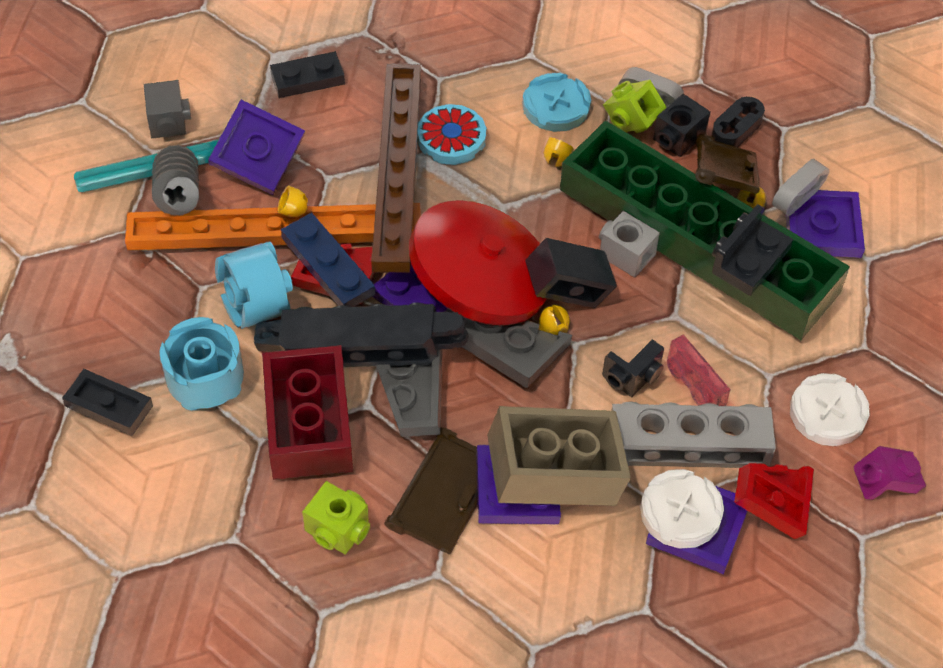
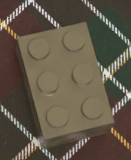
M499 406L487 435L498 503L617 505L631 477L616 411Z

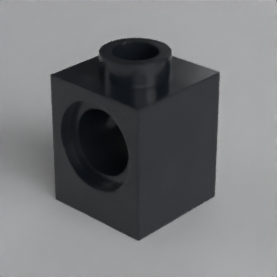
M682 94L657 116L653 140L658 142L664 149L670 150L678 157H681L696 144V137L699 134H706L711 111L685 94Z

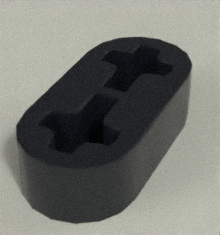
M748 96L736 100L714 122L711 136L715 137L714 141L739 147L762 124L765 111L763 103L759 99Z

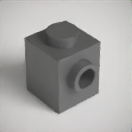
M179 80L144 84L146 115L151 139L185 135V120L191 119L189 99H182Z

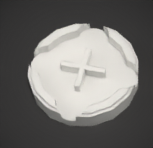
M821 373L809 376L801 382V385L797 387L790 401V417L798 431L807 439L818 444L840 446L851 443L862 434L870 416L869 402L864 392L856 384L853 387L850 383L845 382L847 378L837 374Z
M680 469L668 470L651 480L644 491L640 511L642 522L653 537L665 545L680 549L695 548L710 541L719 530L724 506L722 496L713 482L705 477L702 479L699 476H695L693 471Z

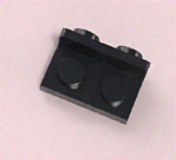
M759 204L749 214L743 213L734 225L733 233L728 238L723 236L712 252V256L715 257L712 274L749 296L755 292L787 254L793 243L791 237L761 221L765 208Z

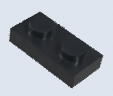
M336 51L270 65L271 77L278 98L345 85L344 73Z
M86 369L81 371L62 397L65 407L130 436H133L153 407L151 397Z

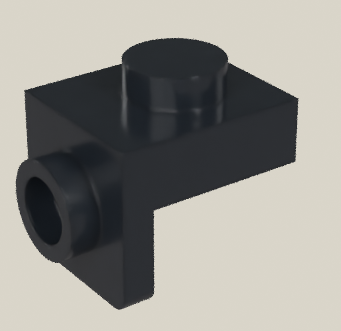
M652 339L629 363L610 351L604 359L602 376L611 387L616 390H622L630 397H633L647 382L649 384L654 383L662 373L664 365L661 362L664 347Z

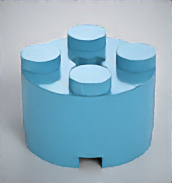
M272 242L260 243L216 258L217 283L224 281L226 293L221 294V298L234 325L237 327L241 326V329L250 327L257 323L281 317L282 310L290 309L287 292L293 290L292 280L286 269L280 270L277 263L276 250Z
M197 317L180 322L169 331L170 336L164 344L162 342L160 347V360L167 388L171 395L181 403L183 408L191 411L199 408H211L221 405L240 394L244 370L239 341L231 327L226 324L222 326L213 323L211 318Z

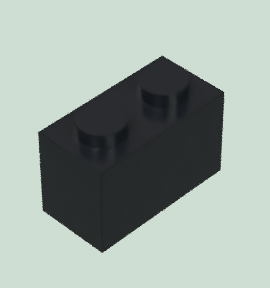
M545 238L525 260L537 297L596 308L617 287L606 252L603 250Z

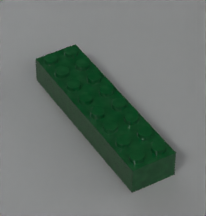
M606 120L562 163L560 190L607 220L614 221L624 211L660 232L657 245L658 252L800 340L804 338L842 291L850 266L765 215L762 216L761 221L791 237L793 243L791 249L755 292L749 296L712 274L715 262L712 252L716 244L723 236L728 238L733 233V228L738 218L743 213L749 214L753 208L713 184L708 185L697 181L695 173Z

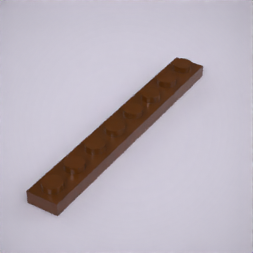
M387 64L371 261L372 272L410 273L409 239L413 227L421 64Z

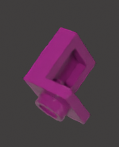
M879 446L854 465V471L865 499L873 500L887 489L916 494L926 487L920 471V463L911 451Z

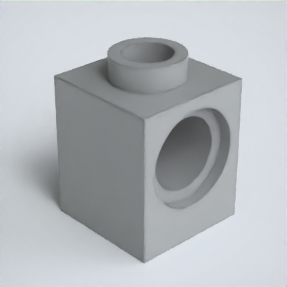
M623 211L614 221L609 220L600 231V250L606 252L608 261L635 278L656 255L660 232Z

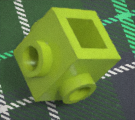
M650 79L636 83L625 81L617 85L611 91L613 95L603 104L613 125L625 132L635 131L636 133L643 132L652 126L657 116L667 108Z
M328 481L322 485L302 511L305 531L311 534L314 540L323 548L328 550L335 548L345 555L354 543L359 545L365 539L370 529L368 504H366L365 500L352 490L344 491Z

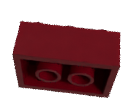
M341 345L262 353L268 448L273 480L353 472Z

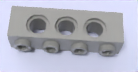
M637 402L612 404L611 411H616L628 466L741 468L749 463H763L770 466L776 449L771 407H758L753 404L718 406L712 403L694 406L679 405L672 402L661 405L639 404ZM644 430H652L657 434H650ZM684 431H692L697 435H690ZM725 432H732L736 436L728 435Z

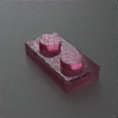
M684 334L672 340L667 357V365L671 374L683 381L698 406L707 403L726 406L731 389Z

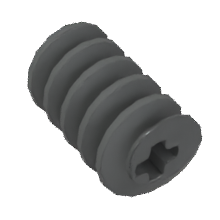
M175 145L162 149L155 156L153 162L152 199L156 206L164 213L184 215L191 212L199 200L198 160L195 154L187 147Z

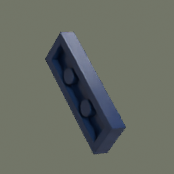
M313 213L281 229L283 241L338 306L355 307L375 295V285Z

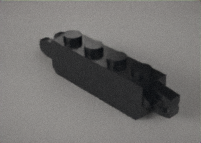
M416 302L409 305L388 306L385 304H375L368 307L339 305L334 308L313 309L310 307H299L297 309L282 310L281 320L256 324L254 344L258 351L264 352L341 345L343 367H370L389 364L390 366L430 365L438 357L439 349H453L454 347L458 349V347L466 346L469 334L464 327L465 321L461 314H458V312L454 313V311L452 313L436 312L434 304Z

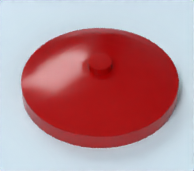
M463 200L447 201L434 205L419 218L409 239L410 261L423 286L447 308L456 313L458 312L463 317L480 323L513 325L524 322L534 316L547 299L535 295L525 262L540 243L530 231L514 218L491 206Z

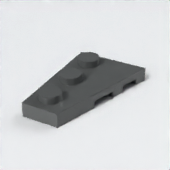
M448 308L445 312L452 313L453 311ZM464 317V327L468 331L469 339L468 343L465 344L466 346L462 347L525 388H528L570 346L572 335L559 331L558 335L539 330V324L527 320L524 325L520 323L513 325H490Z
M442 349L438 350V357L430 365H376L401 437L440 434Z

